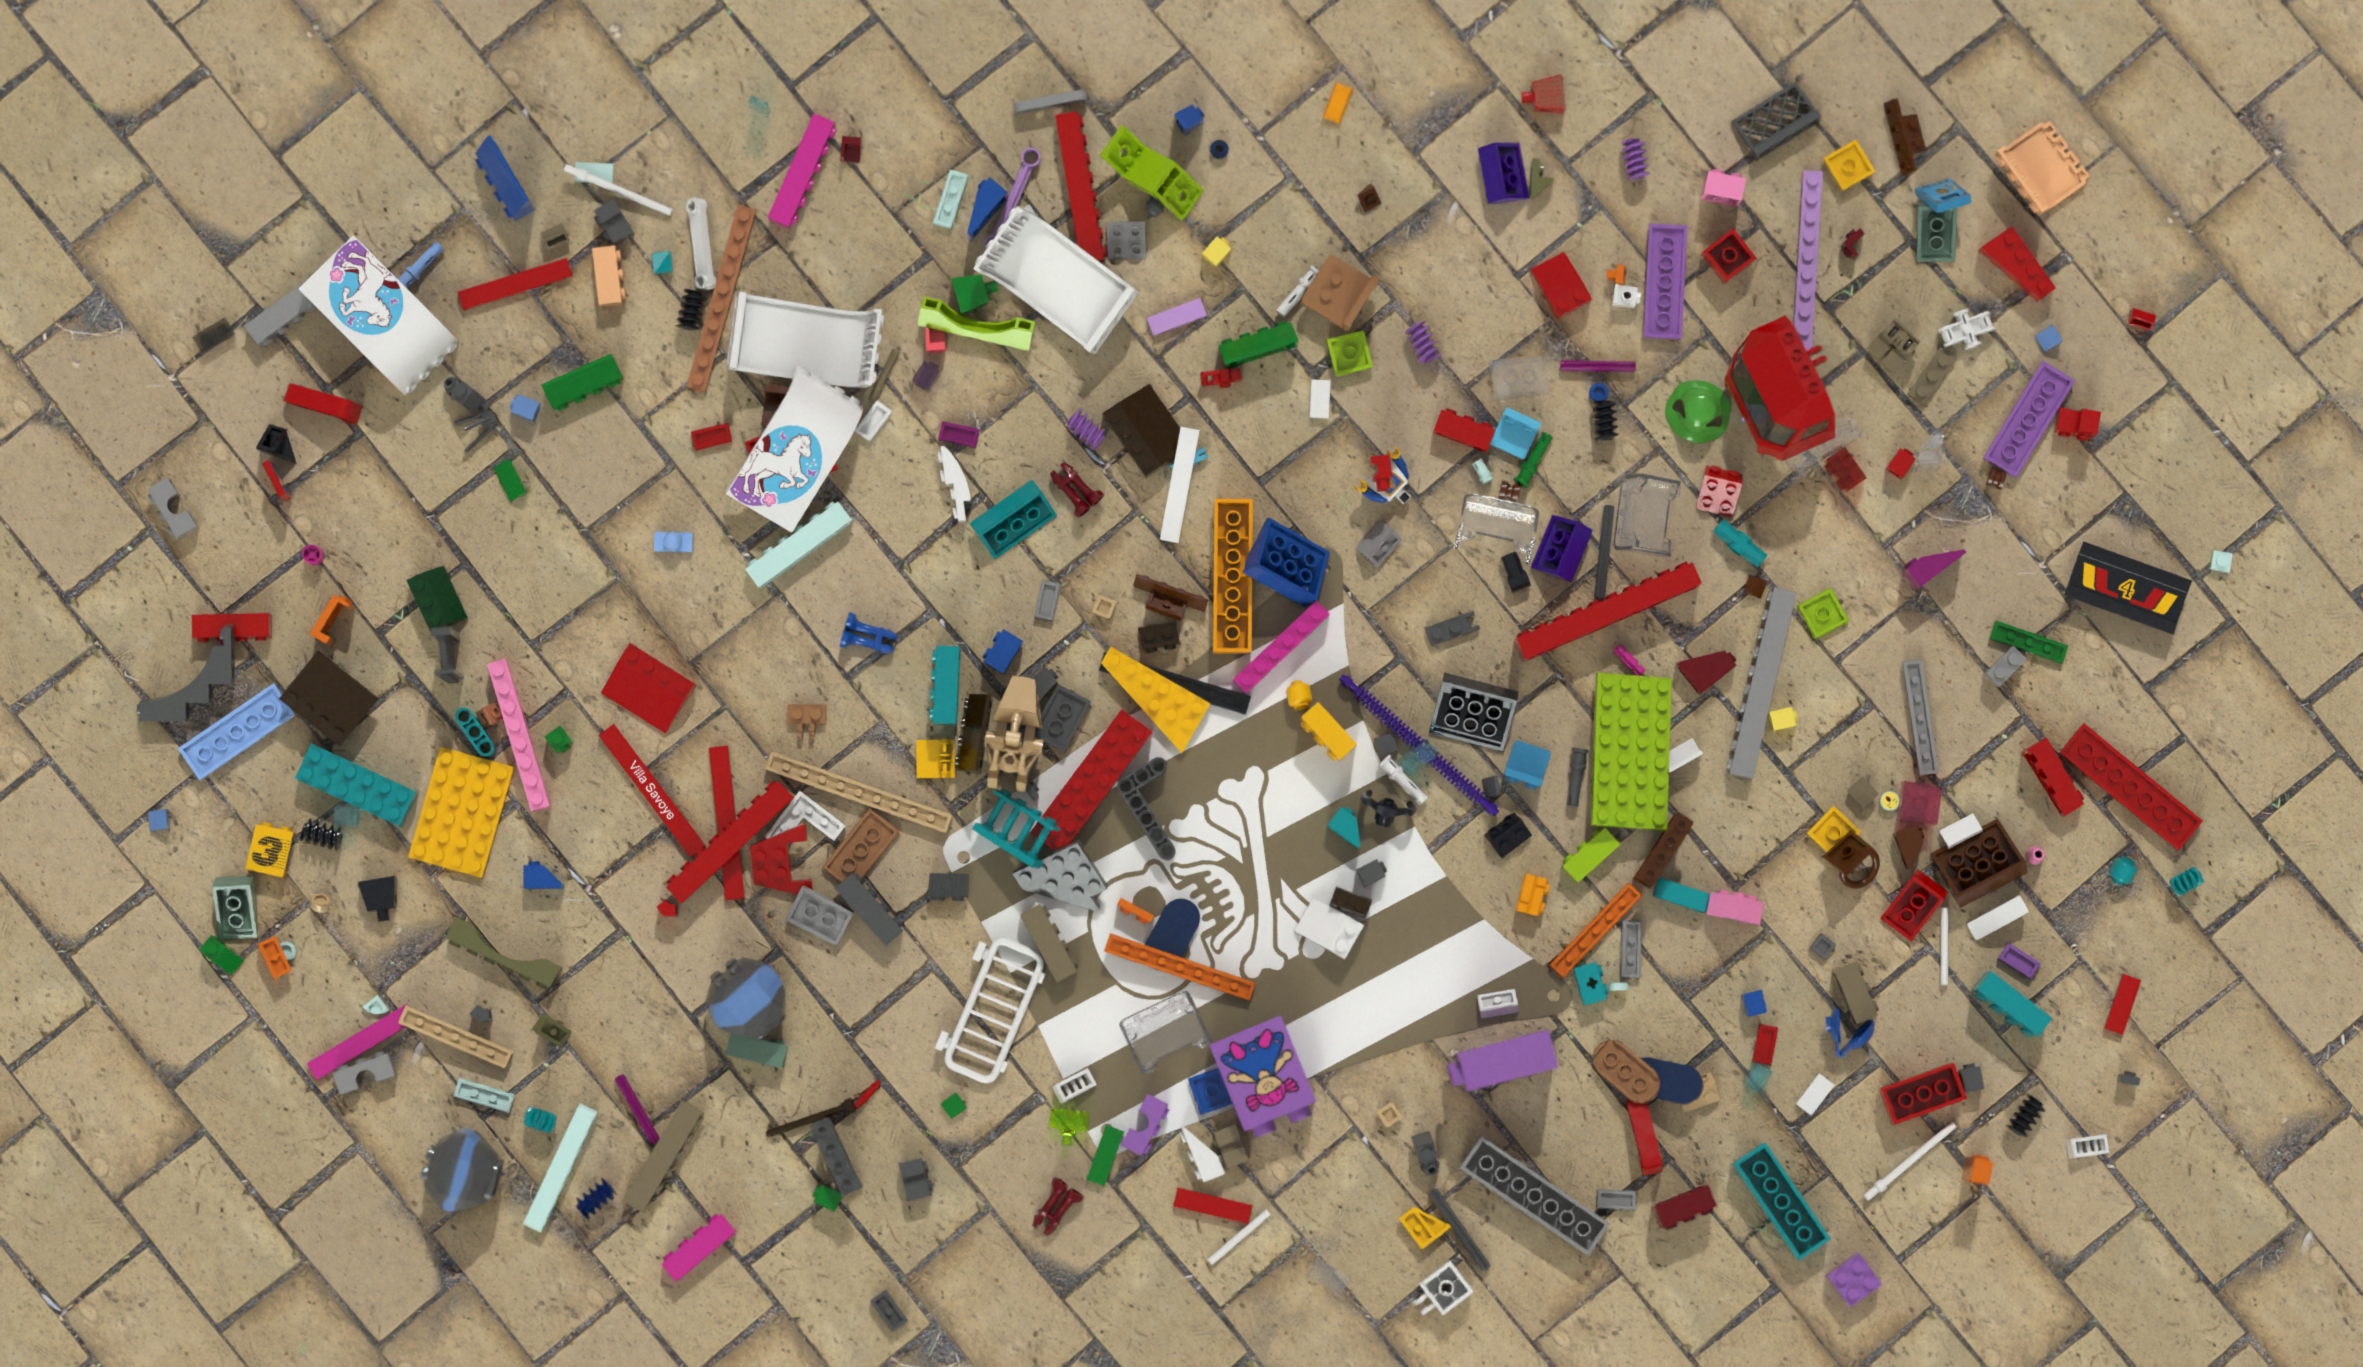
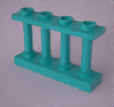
M994 789L993 794L999 797L987 821L983 822V824L975 823L972 830L1030 867L1040 869L1043 861L1038 859V853L1050 830L1060 831L1061 828L1056 825L1057 821L1050 817L1045 818L1041 816V811L1033 807L1030 809L1026 806L1027 803L1020 798L1014 799L1011 797L1012 793L1006 789ZM1005 802H1008L1014 808L1001 832L997 833L993 830V824ZM1020 811H1022L1029 818L1017 840L1011 842L1008 840V834ZM1035 821H1038L1044 827L1031 851L1027 852L1023 849V843Z

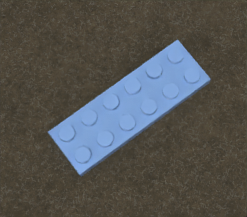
M274 683L178 748L200 781L296 716L294 711L279 699L282 693Z

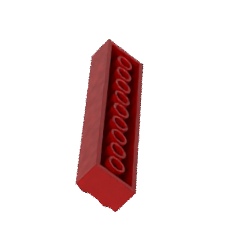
M1687 561L1677 565L1672 572H1670V569L1660 572L1657 575L1658 578L1653 579L1651 576L1642 580L1637 587L1632 584L1622 590L1623 593H1611L1602 602L1597 599L1587 605L1588 608L1583 610L1582 607L1576 608L1567 617L1563 614L1555 617L1551 624L1547 625L1544 622L1535 626V630L1532 632L1525 630L1519 633L1514 643L1522 661L1526 662L1698 588L1702 582L1694 564H1688Z

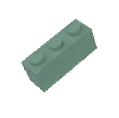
M730 1034L725 1054L783 1069L788 1046L784 1045L785 1041L774 1039L773 1042L766 1041V1036L756 1040L755 1038Z

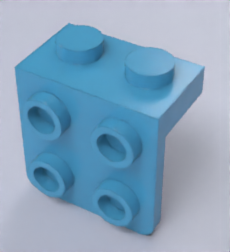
M1518 740L1515 741L1503 776L1507 777L1506 780L1517 784L1518 781L1525 783V787L1533 790L1536 787L1540 788L1551 755L1550 751Z

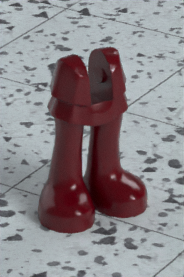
M1063 462L1060 464V467L1067 476L1062 479L1054 470L1050 473L1053 483L1057 484L1058 489H1061L1075 506L1074 514L1077 518H1080L1091 507L1070 486L1071 483L1078 488L1092 507L1105 494L1100 490L1093 491L1079 477L1078 472L1073 470L1074 467Z
M1054 1177L1051 1182L1053 1187L1051 1195L1044 1206L1039 1209L1032 1223V1226L1037 1229L1044 1218L1050 1220L1051 1222L1043 1232L1046 1236L1057 1230L1056 1227L1060 1225L1062 1217L1073 1203H1080L1085 1198L1080 1192L1070 1188L1055 1213H1050L1069 1187L1057 1177Z

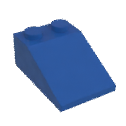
M990 177L987 181L984 179L977 187L979 190L977 191L967 232L970 241L977 236L1008 199L1007 191Z

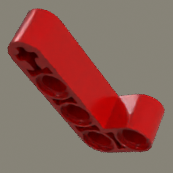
M292 383L288 384L283 402L333 416L355 425L358 423L363 406L348 399Z
M1626 1099V1106L1640 1156L1639 1161L1642 1174L1647 1176L1660 1173L1663 1170V1163L1648 1104H1638Z

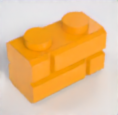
M1525 873L1515 911L1538 917L1539 913L1543 914L1545 903L1542 902L1543 897L1548 895L1550 884H1547L1548 879Z

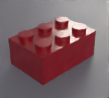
M1706 1184L1651 1206L1659 1227L1665 1228V1230L1677 1227V1223L1683 1221V1223L1696 1219L1695 1215L1701 1213L1703 1216L1714 1212L1713 1208L1717 1207L1709 1185Z

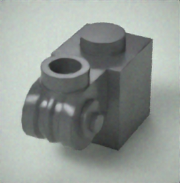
M448 377L444 380L443 387L447 391L446 393L451 395L452 398L474 414L485 401V398L459 378Z
M1430 1131L1411 1136L1418 1160L1422 1163V1166H1420L1421 1171L1423 1170L1426 1176L1435 1175L1439 1172L1440 1163L1439 1160H1436L1438 1155Z

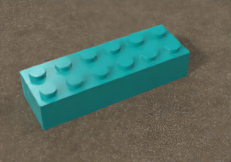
M310 744L295 776V779L400 827H403L418 795V792L314 744Z
M1762 1142L1731 1163L1796 1260H1801L1831 1239L1766 1142Z

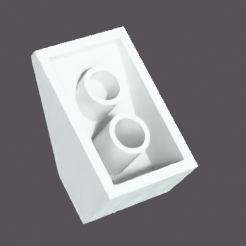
M1313 897L1294 931L1345 959L1364 925Z

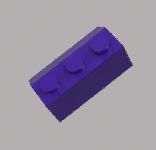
M1492 143L1478 148L1488 204H1502L1529 199L1520 144Z
M1552 515L1531 568L1571 583L1593 530L1580 522Z

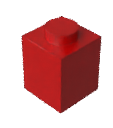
M1900 448L1885 470L1901 480L1916 458L1913 457L1914 454L1908 449L1904 448L1902 450Z

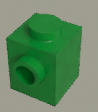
M560 725L544 736L556 753L566 752L571 748L570 744L573 743L572 739Z
M822 1184L821 1187H816L812 1197L815 1198L813 1202L835 1212L843 1195L841 1192Z

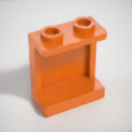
M333 594L310 635L332 647L335 640L326 634L343 606L354 611L355 607L351 605L353 601L341 594L339 597Z

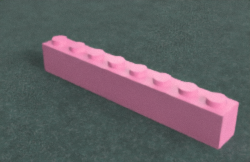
M502 659L489 663L487 666L532 812L552 807L507 659Z

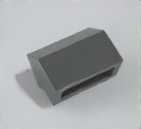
M477 1005L469 1013L477 1022L492 1021L491 1009H484L481 1005Z

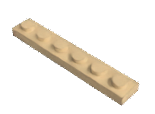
M407 1005L398 1022L401 1025L504 1069L513 1052Z

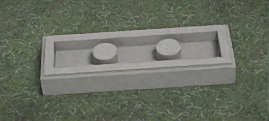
M1622 920L1620 978L1640 979L1642 921Z

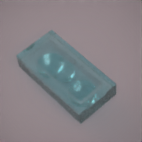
M1426 739L1402 756L1397 762L1410 776L1434 759L1439 753Z

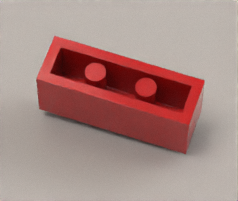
M1448 408L1441 410L1433 431L1434 434L1487 453L1495 432L1491 424L1486 422L1479 424L1474 422V418L1467 415L1463 417L1458 416L1456 411Z

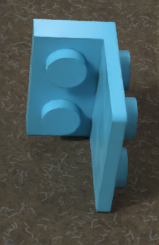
M1506 407L1490 445L1524 460L1541 423Z

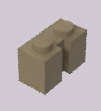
M1235 1124L1213 1132L1215 1136L1211 1138L1215 1148H1220L1221 1155H1219L1222 1166L1226 1165L1228 1169L1249 1161Z

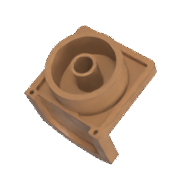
M1331 254L1327 257L1303 295L1301 303L1349 332L1355 318L1370 294L1379 285L1380 279L1375 275L1372 278L1366 276Z

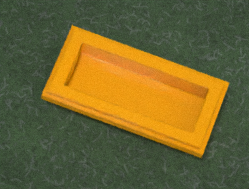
M1336 82L1322 118L1340 124L1353 88Z

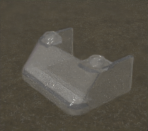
M1467 494L1464 496L1454 548L1458 549L1460 539L1469 541L1474 539L1476 534L1513 541V548L1517 552L1527 553L1525 564H1529L1536 537L1539 511L1527 505L1476 494Z

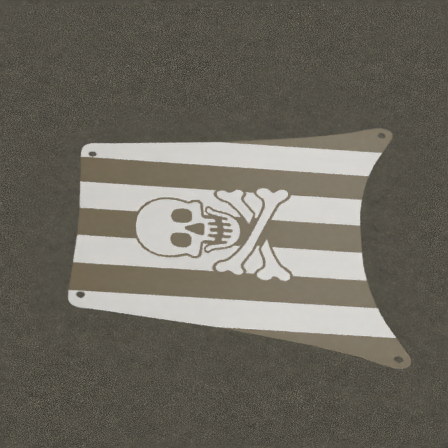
M1324 548L1330 552L1328 561L1331 563V569L1324 573L1317 600L1330 614L1329 617L1246 694L1251 696L1246 715L1210 705L1183 753H1181L1139 705L1128 713L1151 730L1153 734L1072 841V843L1077 840L1080 841L1108 885L1107 890L1094 895L1100 905L1098 911L1023 890L1013 876V871L1026 865V863L972 830L975 823L983 824V822L987 821L993 808L949 836L943 846V855L952 874H969V893L966 898L992 942L998 938H1007L1040 953L1020 916L1022 913L1040 904L1042 907H1047L1051 915L1048 917L1050 923L1056 924L1060 931L1057 934L1060 941L1065 940L1070 950L1066 951L1070 958H1075L1079 966L1076 968L1077 973L1058 983L1045 962L1042 972L1046 974L1042 983H1037L1028 1008L1045 1039L1063 1079L1065 1080L1088 1068L1097 1084L1072 1098L1097 1148L1103 1135L1101 1127L1104 1124H1110L1112 1127L1124 1131L1116 1154L1127 1150L1121 1144L1129 1128L1137 1132L1147 1129L1149 1119L1144 1113L1139 1111L1147 1094L1167 1103V1108L1170 1109L1165 1120L1160 1119L1158 1125L1161 1128L1156 1137L1234 1108L1233 1104L1200 1115L1188 1078L1217 1069L1208 1045L1278 1016H1282L1305 1075L1309 1079L1432 1039L1501 1022L1556 1015L1565 1011L1572 1001V991L1564 980L1503 937L1463 897L1427 849L1410 816H1396L1390 827H1382L1375 823L1376 811L1371 806L1362 803L1361 794L1366 790H1371L1372 796L1370 798L1379 802L1384 798H1390L1395 801V804L1398 806L1397 808H1405L1387 773L1382 768H1378L1381 761L1373 747L1358 700L1354 699L1355 694L1348 687L1345 688L1340 684L1341 681L1339 679L1343 674L1351 678L1352 676L1345 641L1343 565L1338 552L1333 549ZM1275 592L1252 613L1251 654H1213L1212 647L1179 673V675L1244 694L1233 682V679L1313 603L1303 607L1282 594ZM1302 680L1303 683L1309 684L1313 698L1309 707L1302 710H1295L1294 707L1289 706L1286 695L1287 687L1291 685V682ZM1317 702L1325 708L1357 743V746L1340 762L1337 760L1333 761L1326 754L1328 750L1324 746L1320 747L1313 740L1315 737L1311 731L1307 733L1300 725L1302 722L1300 720L1301 717ZM1104 732L1033 779L1032 781L1040 789L1037 791L1039 796L1035 800H1032L1027 792H1015L1011 797L1024 800L1027 803V807L1038 809L1042 812V816ZM1156 757H1161L1166 761L1167 770L1163 775L1140 788L1139 791L1175 847V856L1169 861L1159 857L1117 789L1119 780ZM1156 761L1153 764L1155 771H1162L1164 768V764L1161 761ZM1144 771L1137 774V779L1141 782L1146 781L1148 778L1147 773ZM1123 782L1120 788L1122 791L1128 792L1132 786L1129 782ZM1139 798L1131 800L1133 808H1139L1142 804ZM1005 802L993 824V830L997 833L1001 832L1014 808L1008 802ZM1341 807L1344 809L1348 807L1356 813L1354 817L1357 818L1360 847L1358 849L1327 827ZM1020 811L1008 834V840L1011 842L1017 840L1029 818L1024 812ZM1144 814L1141 817L1143 824H1150L1152 821V817L1149 814ZM1035 821V823H1034V825L1032 826L1031 830L1033 829V827L1036 825V823H1037L1038 821ZM1155 830L1152 832L1151 837L1153 840L1158 841L1162 838V833L1159 830ZM1030 832L1023 843V849L1027 852L1031 851L1037 840ZM1043 844L1038 853V859L1054 851ZM1166 846L1161 850L1163 856L1169 857L1173 851L1170 847ZM962 851H966L970 855V860L965 864L960 863L957 858L958 854ZM1378 859V862L1382 861L1387 870L1384 873L1386 877L1364 887L1356 869ZM1336 887L1372 900L1365 919L1332 907L1364 925L1345 959L1294 931L1313 897L1329 906ZM1122 898L1155 917L1151 923L1147 921L1144 924L1136 920L1137 916L1130 912L1127 915L1119 911L1120 906L1117 903ZM1175 899H1187L1198 908L1200 923L1182 958L1255 982L1250 1001L1104 952L1109 934L1111 933L1145 945L1165 906ZM1004 945L998 947L997 951L1003 960L1034 972L1037 965L1035 958ZM1007 966L1017 987L1026 990L1032 976ZM1515 989L1519 1009L1517 1013L1488 1018L1480 1017L1477 995ZM1551 989H1556L1560 993V998L1555 1002L1550 1001L1547 996ZM1082 1075L1081 1078L1085 1085H1089L1085 1076ZM1075 1079L1074 1081H1075L1077 1087H1078L1079 1089H1081V1086H1080L1078 1080ZM1070 1082L1067 1083V1085H1068L1069 1089L1071 1090V1092L1074 1093V1090H1073V1088H1072Z

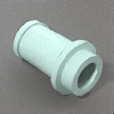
M1479 459L1472 464L1480 477V482L1486 484L1494 479L1493 473H1490L1483 459Z

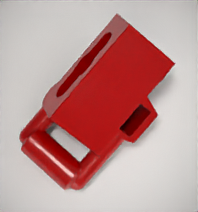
M1241 368L1203 371L1200 373L1201 385H1220V388H1229L1231 383L1242 381ZM1208 376H1212L1213 381H1208Z

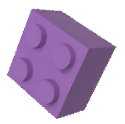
M1858 1252L1826 1274L1848 1307H1852L1882 1285Z

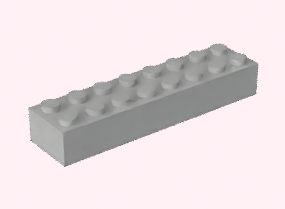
M1482 1136L1478 1138L1459 1167L1469 1176L1587 1256H1589L1610 1225L1603 1218Z

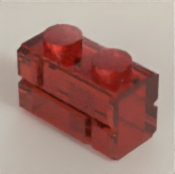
M1845 447L1824 461L1826 463L1824 466L1826 471L1836 477V485L1841 491L1845 490L1846 493L1867 478Z

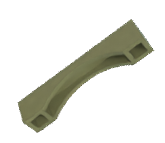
M458 917L455 918L446 936L450 940L449 944L460 948L462 945L468 948L466 952L477 956L479 953L485 956V961L493 965L495 962L502 964V969L510 973L513 970L519 972L518 977L527 981L531 978L537 981L536 985L543 989L553 987L562 969L561 966L544 958L533 961H519L504 957L494 951L484 941L475 925Z

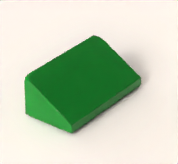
M510 458L494 467L510 502L528 494Z

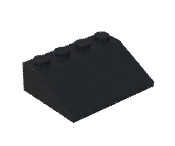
M1444 672L1429 733L1503 751L1519 692Z

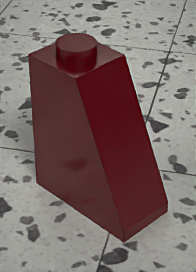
M1724 650L1680 661L1675 666L1698 695H1700L1737 665L1735 664V657L1730 652L1727 653Z

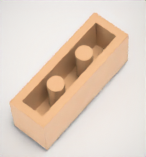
M615 245L592 248L599 306L623 305V299H626L625 288H621V281L624 280L623 269H619L618 263L622 262L620 250H617Z

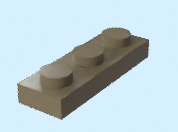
M1940 347L1907 395L1921 405H1924L1956 358Z

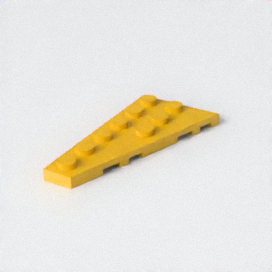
M1111 646L1101 664L1176 748L1183 753L1211 703Z

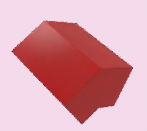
M2133 308L2128 318V324L2151 331L2156 315Z
M665 899L656 906L664 917H678L677 904H670Z

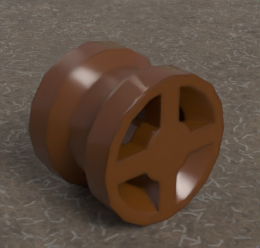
M1992 467L1986 485H1993L2001 490L2007 472H1999L1996 468Z

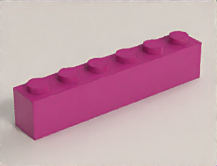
M813 113L768 215L769 221L788 229L792 225H796L799 218L797 212L799 208H803L807 199L804 196L807 190L810 191L814 184V180H812L814 173L818 174L822 165L820 160L822 156H826L829 150L827 145L829 139H833L836 134L835 122Z
M1315 601L1233 679V682L1246 695L1321 625L1330 614L1318 601Z

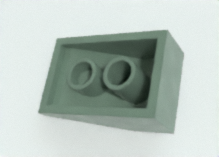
M1917 200V262L1955 261L1957 207L1942 213H1936L1923 201Z
M254 875L216 877L212 885L219 939L257 938V892Z

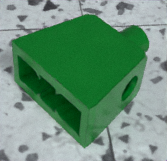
M982 275L951 278L961 315L963 316L990 303L988 294L998 291L996 281L984 283Z

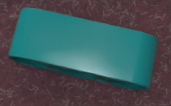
M467 708L458 709L455 713V719L477 752L484 757L493 756L496 752V746L474 713ZM463 712L469 713V719L466 722L460 720V715ZM475 727H478L480 729V735L476 738H473L471 736V730ZM485 743L491 745L489 753L482 752V746Z
M1658 878L1652 895L1701 913H1706L1710 898L1708 893L1663 878Z

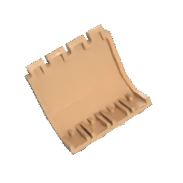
M2051 121L2046 124L2043 122L2039 123L2006 147L2003 146L1995 153L1997 163L2001 167H2005L2008 178L2012 182L2015 181L2019 187L2020 195L2028 199L2030 202L2029 207L2034 213H2038L2039 216L2087 183L2085 180L2090 177L2083 165L2076 169L2075 166L2080 161L2072 150L2067 153L2064 152L2069 146L2062 136L2053 137L2058 131Z

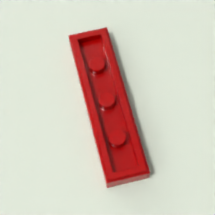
M1178 1187L1173 1204L1174 1207L1246 1224L1249 1223L1253 1206Z

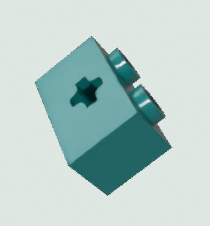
M1594 962L1573 968L1583 1006L1607 999L1606 995L1609 992L1606 983L1602 984L1601 976H1603V971L1600 965ZM1589 978H1591L1592 981L1596 980L1594 989H1592L1591 986H1587Z

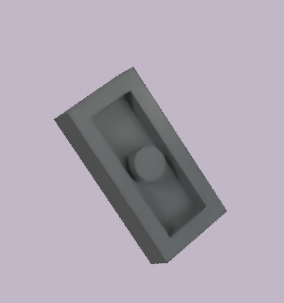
M886 1289L870 1300L892 1332L908 1321Z

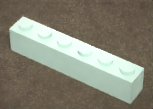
M839 502L828 504L824 508L826 511L822 514L816 513L809 519L810 522L805 526L801 524L793 530L794 534L789 538L788 536L783 537L778 541V546L774 549L772 547L766 549L762 553L763 557L758 560L755 558L747 564L748 567L745 570L759 589L766 586L853 522Z

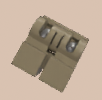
M1894 319L1866 349L1878 359L1885 354L1886 357L1882 360V363L1895 373L1921 341L1899 321Z

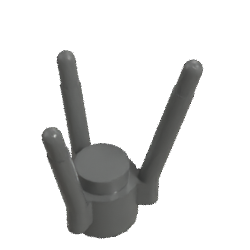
M485 410L480 414L454 422L457 425L479 418L478 421L464 427L463 430L466 431L480 424L483 428L487 427L464 450L465 453L480 442L489 432L496 429L494 425L498 424V421L492 410L488 412Z

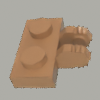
M787 705V724H798V739H802L804 736L803 724H810L809 737L810 739H815V724H826V705Z

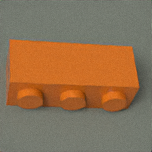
M1972 1154V1157H1966L1961 1180L1989 1185L1994 1162L1989 1161L1990 1157Z

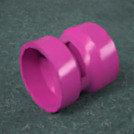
M308 545L303 549L302 557L310 565H319L324 559V553L316 545Z

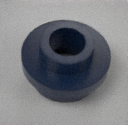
M1216 140L1210 145V154L1214 158L1223 159L1227 156L1229 147L1225 141ZM1221 146L1223 148L1222 152H1217L1216 147Z

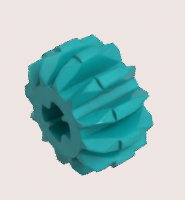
M2192 867L2173 877L2169 883L2173 892L2177 896H2181L2203 884L2204 880L2197 867Z
M529 1107L527 1112H525L523 1123L530 1128L551 1133L553 1128H555L557 1117L550 1112Z

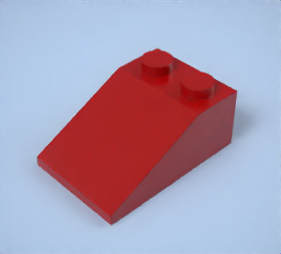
M1565 252L1530 269L1556 319L1591 302L1592 298Z
M1917 869L1880 919L1912 941L1949 892Z

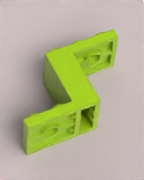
M1123 125L1119 127L1099 155L1127 183L1158 199L1171 213L1182 221L1204 192V189L1175 161L1146 147Z

